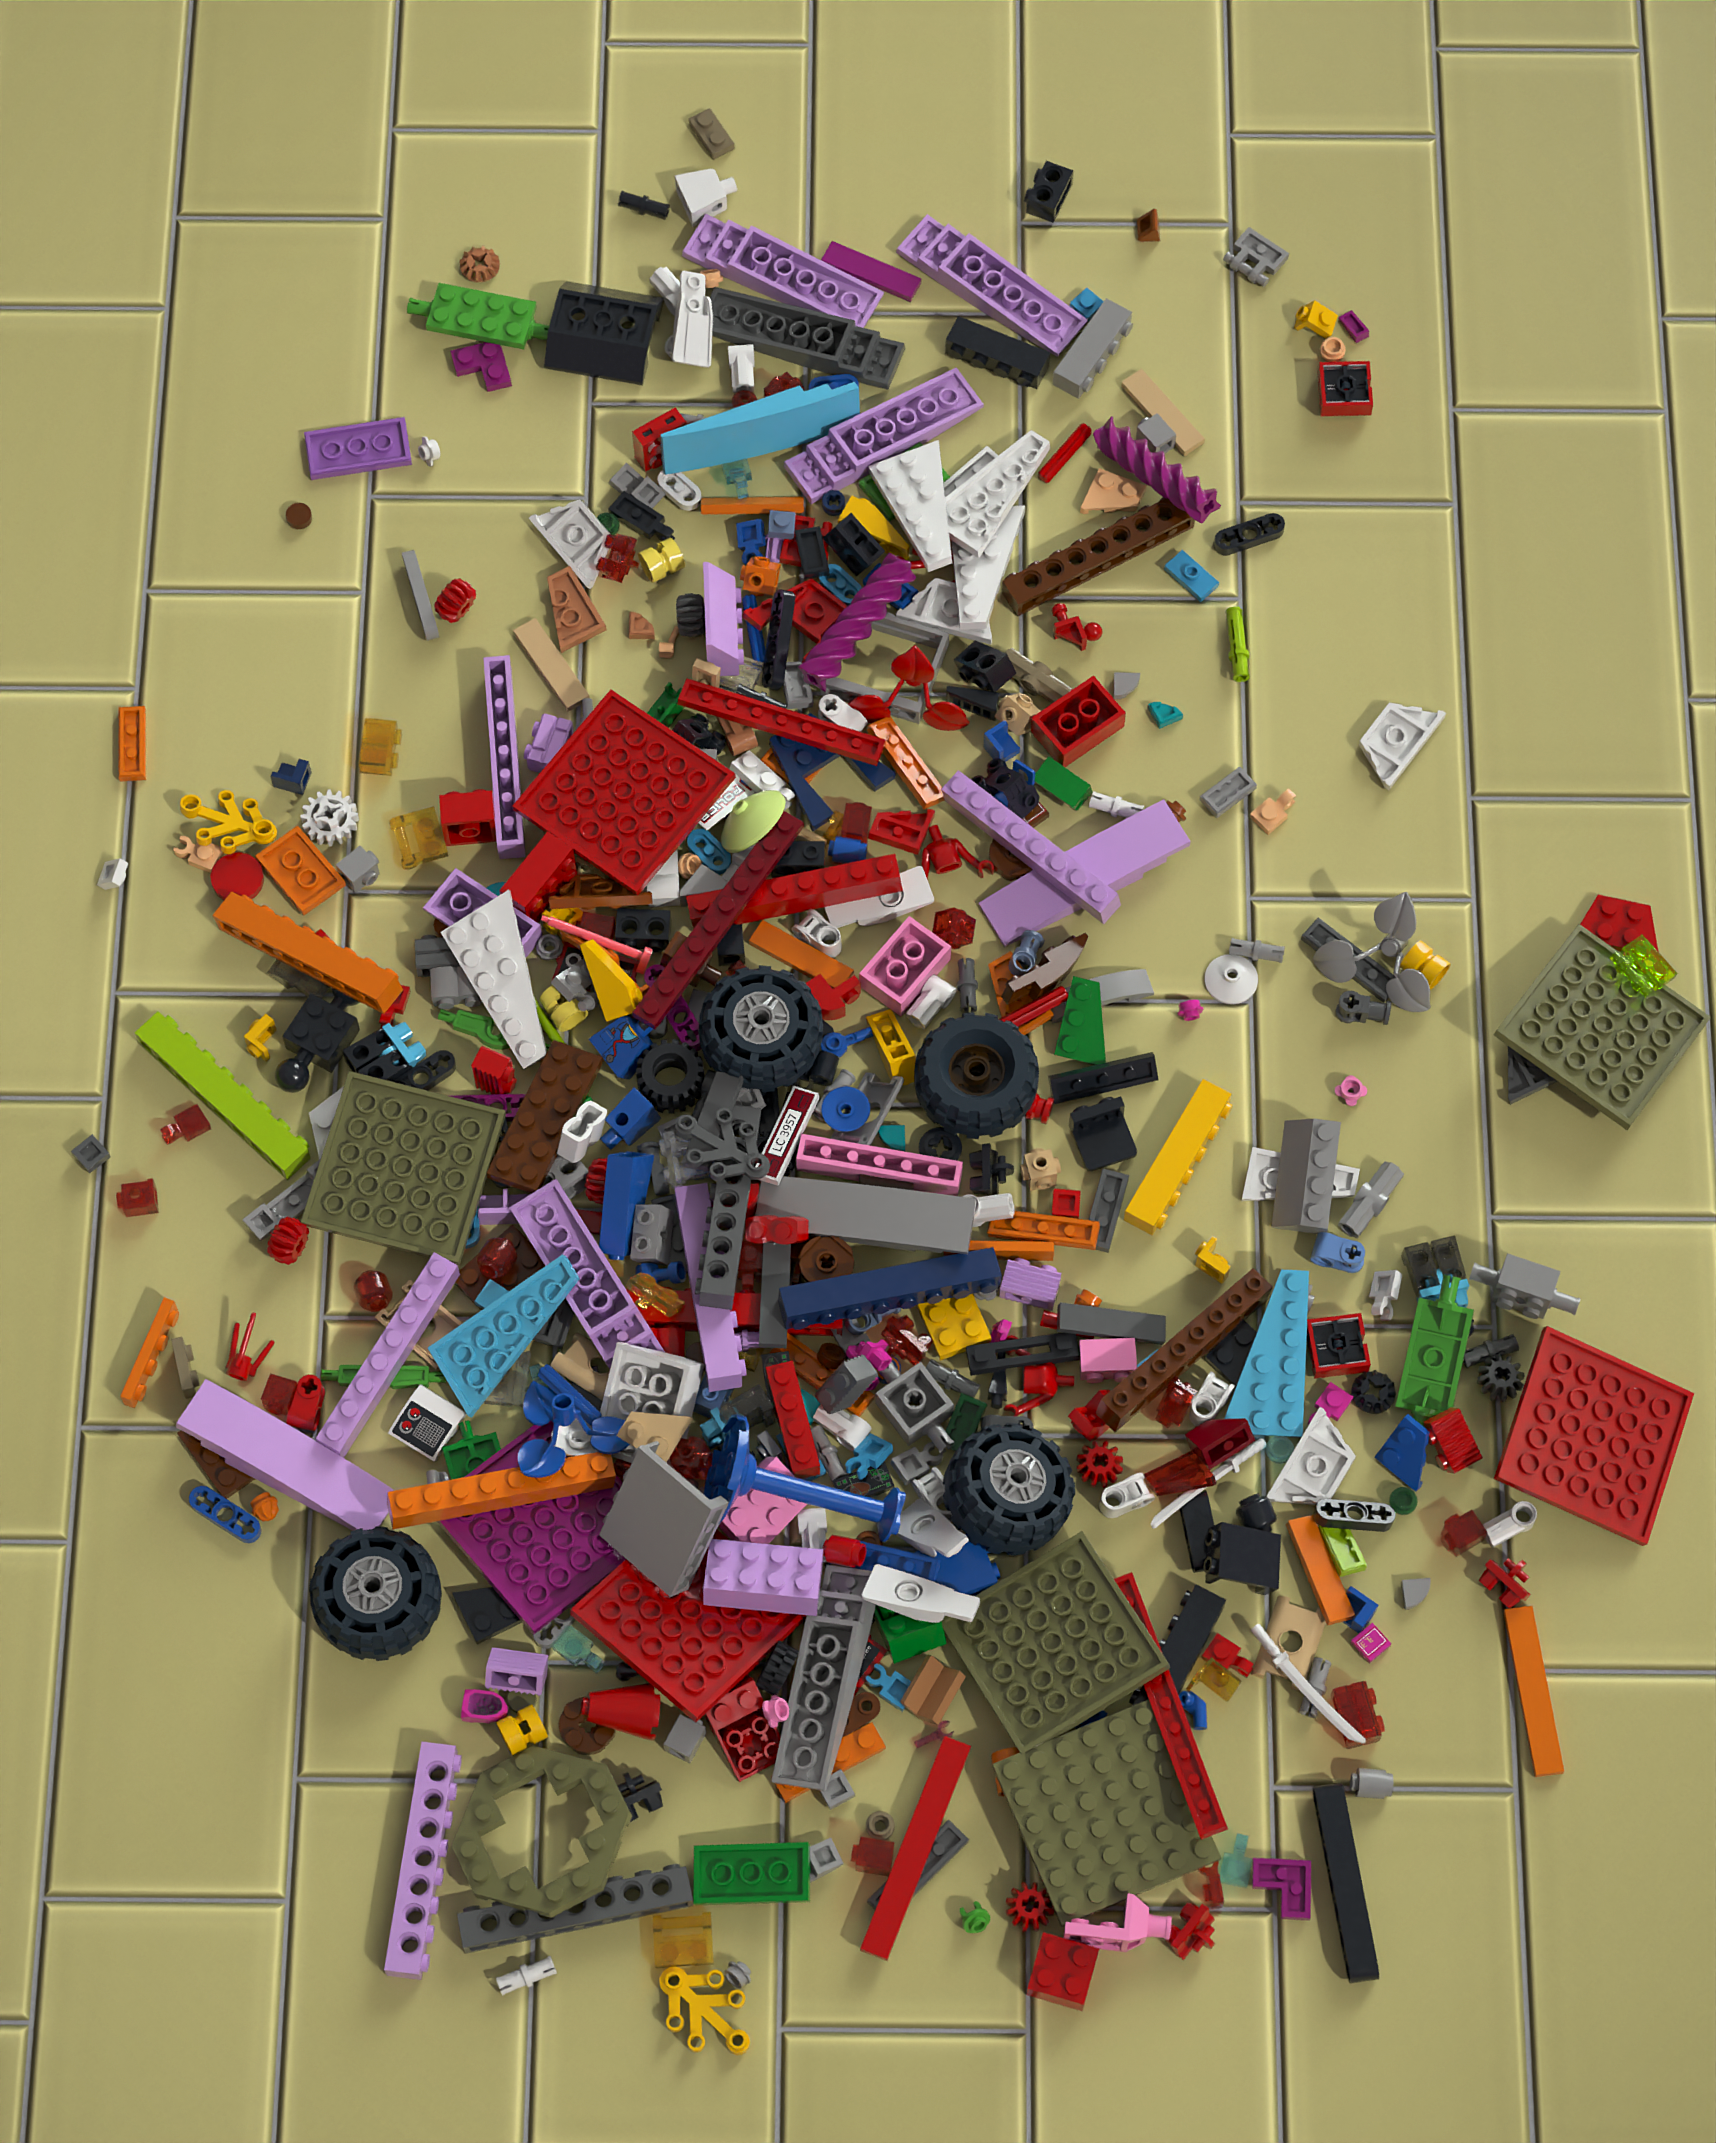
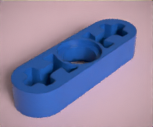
M198 1486L191 1491L189 1502L196 1513L244 1543H253L259 1539L262 1530L259 1521L254 1516L206 1486ZM207 1495L209 1503L214 1505L213 1509L211 1510L210 1506L205 1503H201L198 1506L196 1498ZM223 1508H230L233 1511V1516L228 1521H220L217 1518L218 1512ZM238 1518L245 1526H249L252 1523L254 1532H247L243 1535L242 1527L236 1524Z

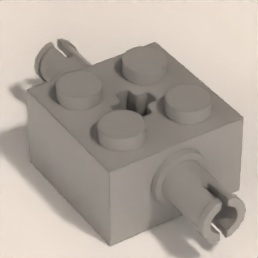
M1508 1253L1502 1269L1496 1271L1474 1263L1469 1280L1492 1286L1494 1292L1491 1302L1496 1303L1498 1307L1505 1310L1515 1309L1521 1311L1524 1316L1532 1319H1544L1547 1309H1551V1307L1575 1315L1581 1299L1557 1291L1555 1287L1561 1271Z
M891 1361L885 1370L879 1371L888 1385L876 1392V1405L908 1446L922 1436L928 1435L941 1454L945 1453V1448L947 1447L949 1450L955 1442L942 1428L941 1423L952 1416L954 1404L921 1362L904 1374H901ZM910 1402H913L914 1404L919 1403V1406H910Z

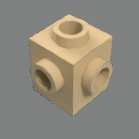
M1017 693L1010 696L1007 695L998 704L1000 709L995 717L1000 722L1005 720L1008 723V731L1019 736L1031 731V718L1041 710L1032 704L1033 701L1030 697Z
M1036 1148L1029 1151L1028 1154H1024V1163L1020 1165L1023 1181L1027 1180L1030 1191L1043 1190L1055 1186L1057 1174L1061 1173L1058 1157L1053 1158L1051 1149Z

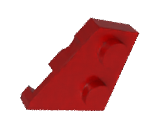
M927 809L926 813L911 814V810L898 813H877L869 831L868 839L918 855L934 819L935 810Z

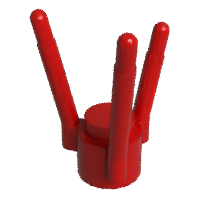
M255 1312L251 1313L239 1353H236L240 1324L238 1322L235 1323L229 1359L225 1367L228 1376L241 1381H247L248 1376H255L257 1368L275 1344L273 1340H270L253 1365L251 1364L252 1358L244 1355L254 1326Z

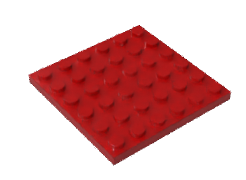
M610 689L512 807L515 812L544 832H550L573 847L574 853L638 896L734 781L736 775L733 771Z
M1546 1326L1542 1329L1494 1479L1636 1544L1645 1546L1648 1544L1694 1393Z
M717 1529L712 1538L720 1540H729ZM709 1546L689 1589L672 1597L667 1595L630 1561L625 1559L571 1608L570 1615L695 1723L774 1650L778 1641L782 1642L807 1616L703 1605V1587Z

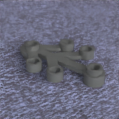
M721 1108L716 1113V1122L721 1128L724 1140L698 1126L696 1119L690 1115H682L676 1120L675 1133L681 1139L695 1137L716 1149L701 1152L699 1149L689 1150L686 1162L690 1167L697 1168L704 1163L733 1159L738 1164L725 1166L721 1162L713 1163L710 1167V1177L714 1181H722L725 1177L746 1174L750 1179L759 1180L768 1174L770 1162L765 1155L758 1152L755 1141L756 1126L754 1123L745 1121L739 1127V1135L745 1141L746 1154L737 1148L731 1125L733 1114L728 1108ZM727 1115L729 1118L722 1120L720 1116ZM687 1122L691 1125L689 1127H684L682 1123ZM749 1128L752 1130V1132L745 1133L743 1132V1129ZM698 1156L700 1159L697 1161H693L690 1159V1157ZM752 1163H759V1164H761V1166H760V1167H753L751 1164H752ZM715 1169H720L723 1171V1173L715 1174L713 1171Z

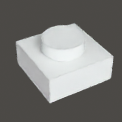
M121 858L105 862L97 886L104 890L120 887L125 880V871L128 863Z

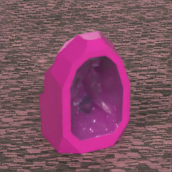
M465 1689L461 1710L462 1721L490 1724L507 1716L508 1706L503 1697L497 1693Z

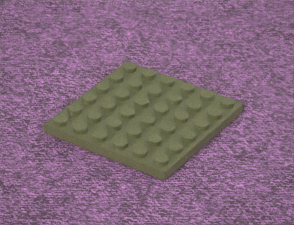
M1578 924L1501 1023L1494 1036L1621 1127L1628 1130L1711 1017Z
M349 1071L301 1223L306 1224L310 1228L431 1258L435 1252L460 1266L487 1178L486 1173L493 1159L506 1111Z
M1083 1531L976 1595L975 1597L980 1599V1605L972 1622L944 1616L942 1620L944 1632L1021 1754L1044 1742L1061 1736L1170 1669L1166 1658Z
M1149 1700L1044 1742L1024 1754L1018 1753L992 1764V1768L1061 1927L1065 1926L1066 1922H1071L1072 1919H1082L1125 1901L1127 1894L1139 1895L1221 1860V1855L1213 1837L1210 1836L1201 1840Z

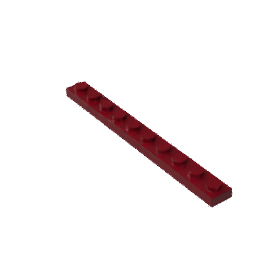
M783 811L777 823L756 843L632 1012L634 1018L656 1030L804 828L803 821Z

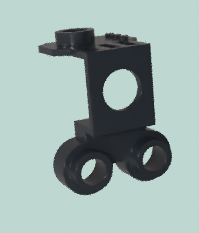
M699 713L691 716L690 719L679 720L672 729V731L691 744L696 742L701 749H717V755L726 746L725 736L717 731L710 733L708 730L709 720Z
M995 758L987 764L988 776L986 778L977 775L971 779L991 796H994L998 791L1004 792L1008 800L1007 808L1021 819L1028 815L1039 803L1040 796L1034 785H1028L1021 773L1009 769L1006 762L999 758Z

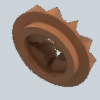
M472 246L470 251H464L463 257L460 259L462 274L473 282H486L492 279L500 268L499 257L494 253L493 249L489 250L484 246L481 248H474ZM483 259L485 266H482V265L479 264V265L476 267L474 260H477V261L480 262V261Z

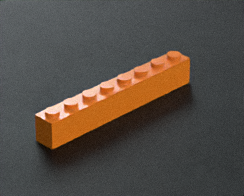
M231 892L212 915L221 931L385 1014L403 991L398 980L399 976L389 968L384 970L370 958L365 957L363 959L357 956L350 948H341L326 936L322 938L316 935L309 927H300L289 917L276 915L272 909L265 905L261 907L255 904L246 895L239 896Z
M595 1452L565 1458L564 1465L559 1471L541 1478L525 1476L521 1473L520 1467L389 1491L387 1492V1507L392 1530L613 1488L616 1474L611 1454Z

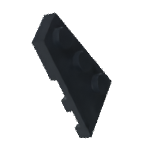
M493 1587L452 1593L476 1644H480L522 1623Z

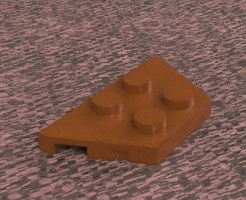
M597 874L576 875L568 884L560 888V895L558 897L551 896L549 898L550 909L582 908L584 910H591L596 907L607 906L616 909L628 905L653 904L650 891L644 892L642 890L637 896L612 878L604 879Z

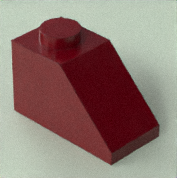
M1245 1418L1207 1420L1185 1434L1192 1454L1209 1470L1255 1441L1249 1423Z

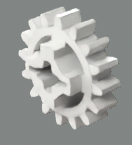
M329 789L325 796L319 791L317 792L318 798L316 800L311 797L308 798L310 806L303 805L302 807L304 812L301 815V821L304 823L302 825L305 833L308 832L310 840L317 837L318 845H322L324 840L328 841L329 846L333 845L334 840H337L339 844H343L342 837L345 836L350 839L352 837L350 830H357L356 822L359 821V816L356 813V804L351 802L349 795L343 798L341 791H338L336 795H332L331 789Z

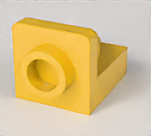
M1212 1236L1208 1243L1203 1241L1196 1250L1197 1260L1195 1266L1223 1284L1229 1276L1231 1266L1228 1265L1227 1260L1221 1255L1212 1254L1217 1243V1239Z

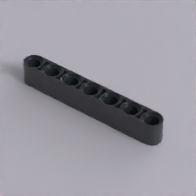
M1342 1782L1314 1786L1312 1788L1313 1800L1347 1978L1350 1984L1379 1979V1967Z

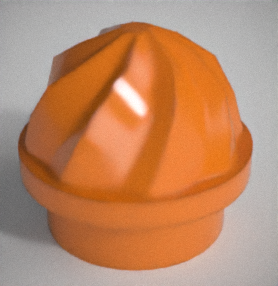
M1083 1289L1081 1294L1076 1295L1074 1304L1099 1307L1102 1300L1090 1291Z
M269 1492L258 1495L250 1503L253 1508L252 1514L261 1521L273 1520L279 1512L278 1500L276 1497L271 1496Z

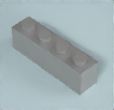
M1106 298L1055 369L1053 385L1078 399L1084 391L1088 392L1093 385L1095 375L1097 373L1101 374L1104 370L1109 355H1114L1117 352L1121 338L1123 336L1127 337L1133 327V323H1131L1132 312Z

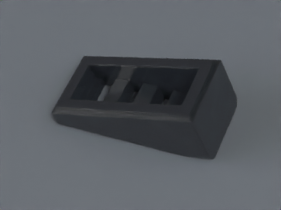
M947 686L946 702L953 703L961 709L996 721L998 692Z

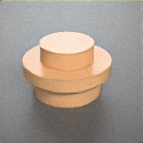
M708 269L700 272V274L705 275V288L718 287L719 282L724 280L723 275H720L719 269Z
M1336 337L1326 339L1320 347L1321 356L1330 362L1341 360L1346 351L1344 343Z
M692 853L681 855L678 860L680 875L684 879L689 880L700 867L702 861L697 855Z

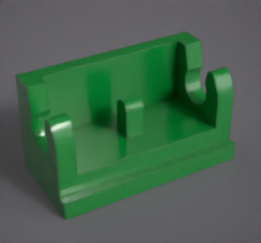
M671 682L666 684L664 692L647 712V714L668 728L685 708L678 705V698L682 688L680 687L676 692L672 688Z
M1049 756L1035 773V783L1069 805L1073 810L1078 811L1093 793L1090 784Z

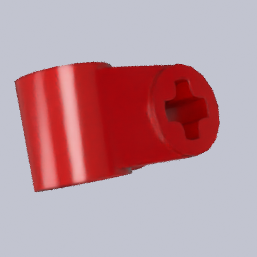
M308 1374L299 1379L287 1414L288 1425L310 1431L317 1429L325 1398V1389L317 1376ZM312 1386H315L316 1391L312 1390L310 1394H307L306 1390H311Z

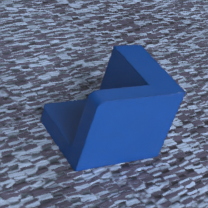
M1005 720L984 733L983 747L992 759L999 758L1006 762L1020 753V747L1008 734V723Z
M1350 1586L1346 1594L1355 1616L1353 1619L1343 1623L1359 1634L1372 1619L1379 1605Z

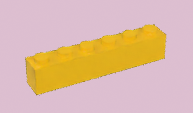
M1202 1079L1127 1206L1124 1221L1150 1235H1153L1157 1228L1160 1230L1163 1228L1168 1218V1215L1165 1214L1169 1206L1175 1207L1181 1196L1179 1189L1182 1184L1188 1185L1194 1174V1170H1192L1195 1162L1200 1163L1207 1152V1148H1205L1208 1140L1213 1141L1219 1132L1220 1127L1217 1124L1220 1119L1228 1117L1233 1107L1230 1104L1231 1093Z

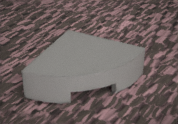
M1114 672L1115 700L1125 698L1137 688L1140 673Z
M1430 1578L1402 1580L1401 1586L1405 1610L1416 1607L1425 1599L1430 1589Z

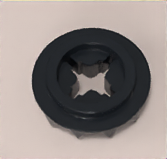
M944 1127L928 1130L919 1141V1154L958 1161L962 1153V1143L958 1135L944 1131ZM943 1140L944 1148L948 1149V1151H943L942 1155L938 1157L937 1151L932 1148L938 1147L940 1141Z
M1374 1370L1371 1372L1364 1371L1355 1378L1351 1395L1359 1409L1367 1413L1378 1414L1392 1406L1396 1397L1394 1382L1388 1378L1387 1374ZM1369 1382L1374 1388H1382L1378 1393V1399L1373 1394L1366 1395L1370 1389Z

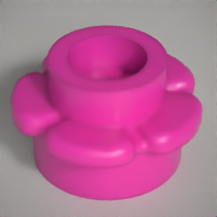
M1187 1000L1178 1005L1179 1011L1177 1014L1184 1017L1185 1021H1192L1200 1018L1199 1014L1204 1009L1200 1006L1199 1000Z

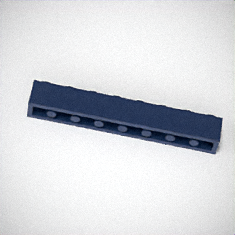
M994 1247L970 1251L968 1255L959 1253L779 1288L778 1303L785 1330L792 1328L801 1330L809 1325L818 1323L826 1325L844 1318L857 1319L862 1315L870 1313L883 1314L896 1308L909 1309L917 1304L927 1302L935 1304L943 1299L953 1297L961 1299L969 1294L979 1292L983 1294L991 1293L999 1289L1002 1274Z

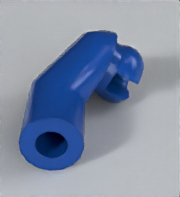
M1182 1691L1179 1693L1183 1708L1193 1715V1729L1206 1730L1207 1707L1205 1701L1192 1691Z

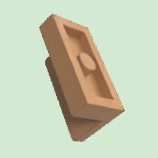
M927 1655L902 1697L901 1704L918 1719L939 1725L966 1676L959 1670L943 1666L934 1656Z

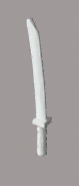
M1259 1438L1253 1444L1233 1455V1457L1226 1459L1224 1464L1160 1511L1153 1518L1151 1527L1154 1529L1174 1512L1229 1471H1233L1235 1474L1239 1472L1238 1465L1267 1447L1265 1440Z
M1260 1624L1255 1625L1251 1632L1262 1643V1646L1269 1655L1272 1656L1275 1668H1280L1303 1695L1349 1740L1365 1744V1738L1343 1719L1289 1661V1655L1286 1652H1280V1649L1269 1638V1635Z

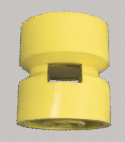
M671 537L658 543L656 549L649 547L638 553L641 567L652 583L666 577V572L668 571L673 574L685 568L682 553Z
M553 985L547 988L540 996L541 1004L548 1014H552L551 1019L561 1032L575 1028L588 1016L587 1010L583 1012L578 1008L579 1001L576 998L569 1002Z

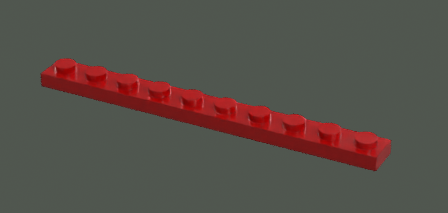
M1133 1573L1115 1578L1114 1580L1162 1652ZM1168 1669L1145 1683L1144 1687L1198 1834L1202 1840L1226 1831L1228 1827Z

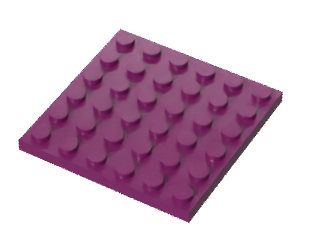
M550 1420V1422L542 1426H531L465 1477L519 1467L518 1452L522 1445L534 1439H542L550 1444L554 1427L553 1422ZM617 1475L613 1488L436 1521L533 1635L595 1588L626 1559L599 1535L604 1525L603 1520L610 1512L614 1503L613 1498L623 1484Z

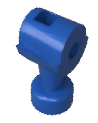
M681 1261L671 1262L668 1268L659 1269L658 1265L652 1263H642L635 1267V1286H642L648 1290H656L659 1282L670 1280L673 1284L684 1283L686 1280V1269Z

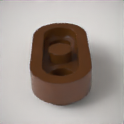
M862 1692L853 1697L847 1725L842 1737L861 1728L879 1714L880 1701L874 1694ZM862 1702H869L871 1710L864 1711L861 1707Z

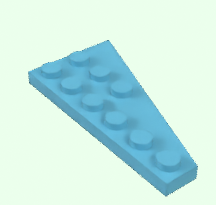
M565 1255L559 1256L428 1347V1350L469 1417L472 1418L579 1281V1276Z
M1281 1269L1224 1419L1245 1418L1253 1435L1295 1438L1303 1436L1309 1271Z

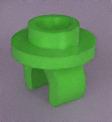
M975 1901L973 1902L975 1910L966 1913L963 1907L960 1908L963 1920L962 1926L968 1933L982 1932L990 1922L988 1911L982 1909L980 1903Z

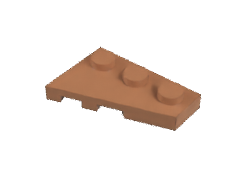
M570 566L547 577L561 653L607 630L604 621Z

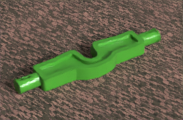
M443 1009L440 1010L438 1020L451 1023L454 1030L477 1037L482 1044L492 1049L504 1050L510 1048L502 1033L499 1035L492 1034L494 1020L491 1017L472 1014L463 1010H458L457 1014ZM545 1043L546 1050L548 1051L550 1045Z
M340 1365L339 1370L322 1369L321 1381H338L341 1387H349L362 1365ZM402 1366L390 1387L392 1389L418 1388L419 1385H423L428 1388L429 1382L446 1383L447 1380L442 1372L430 1371L428 1366Z

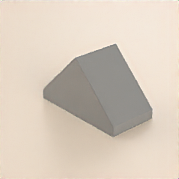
M701 864L679 891L681 907L688 906L686 896L723 889L728 881Z

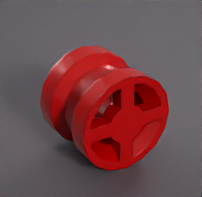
M1036 1093L1035 1100L1030 1110L1026 1113V1119L1031 1120L1035 1118L1039 1119L1042 1124H1047L1054 1099L1050 1097L1044 1099Z

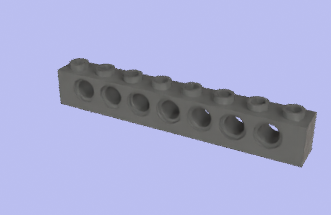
M735 1105L732 1111L731 1123L734 1135H739V1127L743 1122L750 1121L756 1126L755 1141L757 1145L761 1108ZM749 1128L743 1129V1132L751 1133L752 1130ZM735 1137L737 1148L747 1154L744 1139ZM731 1159L715 1161L721 1162L725 1166L738 1164L737 1161ZM715 1169L713 1171L715 1174L723 1173V1171L720 1169ZM746 1174L725 1177L722 1181H717V1184L711 1183L709 1200H714L713 1207L707 1208L706 1223L710 1224V1230H704L702 1247H707L706 1254H700L698 1268L699 1271H703V1276L696 1279L695 1294L700 1295L699 1306L728 1310L733 1308L751 1179ZM727 1181H734L736 1183L730 1184ZM729 1204L732 1205V1207H725L723 1205ZM719 1228H728L729 1230L723 1231ZM722 1251L725 1254H717L716 1252ZM713 1275H720V1276H722V1277H721V1278H714V1277H712V1276H713Z
M672 1864L663 1867V1871L652 1873L651 1870L636 1872L634 1874L635 1877L623 1879V1876L610 1877L603 1891L581 1902L583 1908L580 1912L571 1913L565 1910L549 1919L540 1918L538 1912L527 1909L525 1911L503 1905L497 1901L492 1903V1907L480 1909V1906L466 1907L463 1909V1913L457 1914L464 1952L467 1954L692 1907L694 1904L686 1866L680 1867V1864ZM659 1883H664L668 1885L669 1890L664 1895H656L653 1892V1888ZM630 1889H636L640 1892V1897L635 1901H628L624 1898L625 1893ZM601 1895H608L612 1898L610 1905L607 1907H599L596 1904V1900ZM515 1913H523L526 1916L525 1921L521 1925H513L510 1922L511 1917ZM487 1919H494L497 1921V1926L492 1931H485L482 1929L483 1922Z

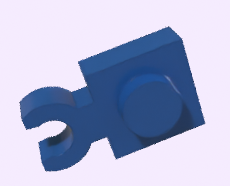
M755 519L736 523L738 548L742 551L745 550L742 555L743 563L746 565L751 557L755 555L756 557H763L759 547L766 546L764 521Z

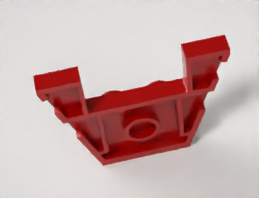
M812 578L787 590L795 594L792 626L815 642L816 645L820 643L824 633L836 623L839 614L848 607V605ZM769 598L763 601L762 605L754 609L751 607L743 612L742 618L761 631L770 622L773 599ZM808 653L803 657L802 663L805 662Z
M1598 894L1580 925L1615 950L1641 956L1640 967L1663 982L1651 905Z

